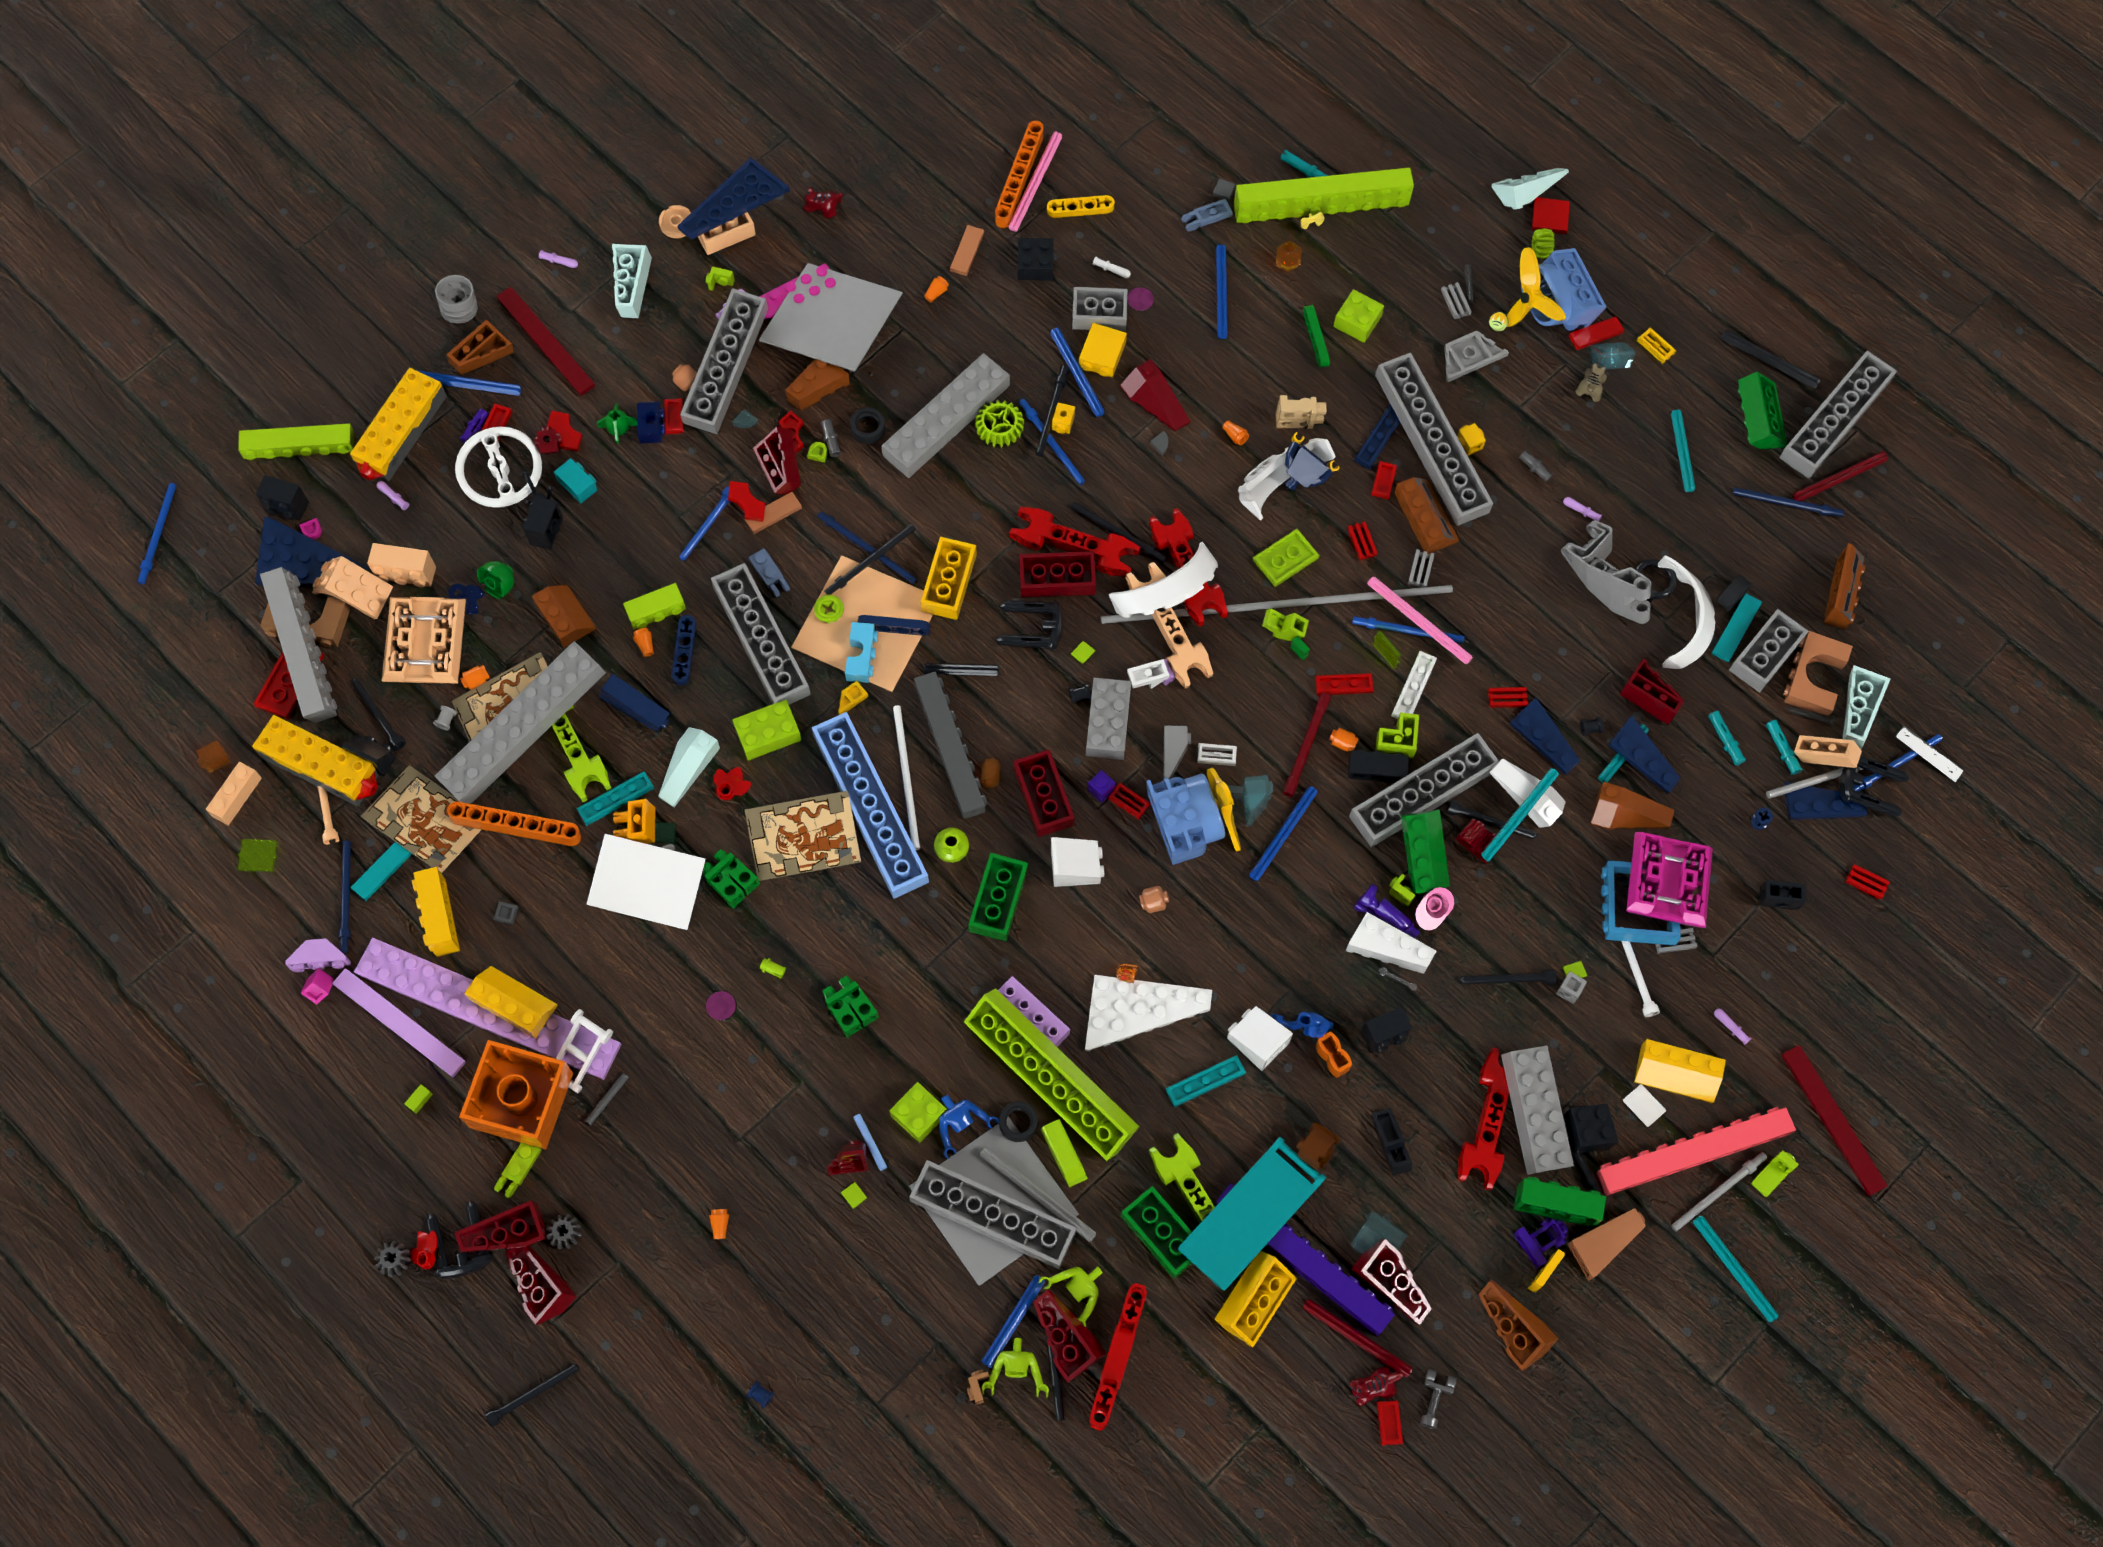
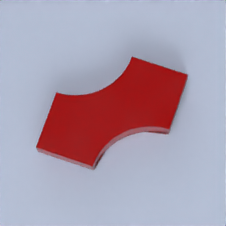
M790 410L778 421V425L781 428L791 429L795 454H797L804 447L799 439V431L804 425V421Z
M551 411L547 427L551 426L557 433H560L562 444H559L560 449L578 452L583 437L582 433L575 431L570 426L569 414Z
M730 481L728 500L741 507L744 512V519L763 522L765 502L757 500L751 494L748 486L749 483Z

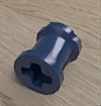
M1768 808L1758 809L1751 818L1752 827L1756 830L1765 829L1772 821L1773 814Z
M756 1381L746 1397L753 1398L764 1409L770 1403L775 1393L767 1391L760 1385L759 1381Z

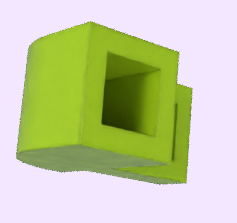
M1270 608L1266 610L1262 627L1272 631L1273 637L1292 641L1295 637L1300 639L1305 637L1309 620L1296 613L1284 616Z

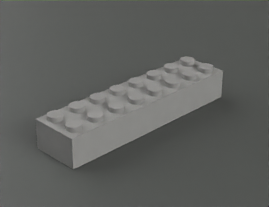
M732 288L680 416L683 424L718 434L769 309L765 298Z
M1866 351L1785 447L1779 458L1810 479L1886 388L1897 371L1869 351Z
M983 353L882 445L883 457L907 478H910L978 415L979 409L983 410L984 404L988 406L990 401L993 402L1010 386V375Z
M743 563L712 577L713 588L772 704L787 700L788 705L811 695L809 686L746 564Z
M283 567L260 574L302 716L314 723L337 716L335 711L337 710V704L331 697L330 692H332L329 681H326L325 674H327L326 668L319 658L321 651L315 645L314 639H316V635L309 625L311 619L303 605L305 604L304 596L298 589V586H300L298 577Z
M1479 733L1356 806L1351 810L1349 818L1372 848L1403 829L1401 815L1434 810L1490 776L1489 772L1499 760Z
M928 1160L909 1197L912 1203L1057 1269H1060L1076 1233V1227Z

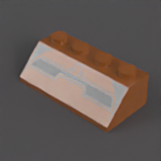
M1413 477L1397 483L1394 495L1423 550L1427 554L1460 541L1427 479Z
M1848 543L1837 558L1823 624L1841 629H1846L1854 621L1855 613H1853V609L1856 608L1859 597L1856 595L1862 586L1860 576L1863 575L1866 567L1863 564L1865 557L1853 544Z

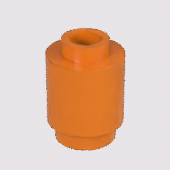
M484 665L473 667L461 673L463 677L460 678L464 688L469 687L470 690L490 679Z
M1339 727L1338 730H1333L1329 740L1332 741L1331 745L1348 752V750H1354L1359 738L1355 737V734Z

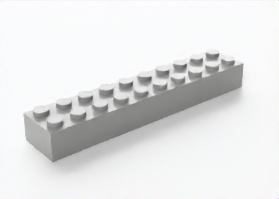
M1411 352L1378 365L1375 376L1456 526L1490 513L1493 502Z
M574 641L452 758L435 777L459 802L471 804L606 672Z

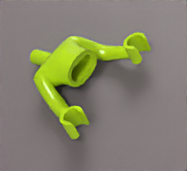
M1074 1267L1049 1278L1042 1276L1038 1283L1047 1279L1048 1285L1043 1289H1049L1051 1284L1072 1277L1065 1285L1072 1296L1078 1302L1089 1297L1086 1307L1080 1317L1077 1318L1086 1327L1085 1322L1092 1313L1099 1296V1289L1094 1280L1103 1272L1099 1267H1096L1091 1273L1087 1274L1082 1268Z
M1021 1338L1013 1339V1351L1000 1352L988 1382L982 1385L983 1395L986 1388H990L992 1395L994 1394V1385L1004 1364L1005 1375L1016 1378L1026 1377L1028 1366L1030 1365L1037 1387L1036 1396L1039 1397L1040 1391H1045L1046 1398L1048 1397L1049 1388L1043 1384L1034 1354L1021 1351Z

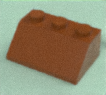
M568 585L548 586L532 595L536 607L564 648L596 629Z

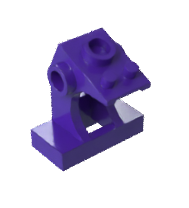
M1548 1218L1540 1224L1542 1228L1531 1235L1528 1234L1524 1226L1513 1234L1536 1269L1547 1262L1542 1254L1554 1245L1556 1248H1559L1567 1242L1565 1238L1568 1237V1228L1562 1220ZM1543 1232L1551 1240L1544 1247L1535 1238Z

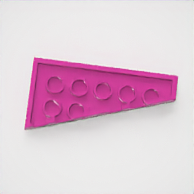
M825 263L816 269V273L820 277L825 276L827 269L830 270V268ZM809 274L801 276L803 284H809L812 281ZM798 277L759 296L766 299L769 308L764 319L774 317L788 293L796 289L795 282ZM833 278L825 280V286L828 288H832L836 284ZM811 286L809 293L814 296L818 295L820 289L818 286ZM803 294L794 295V302H803Z

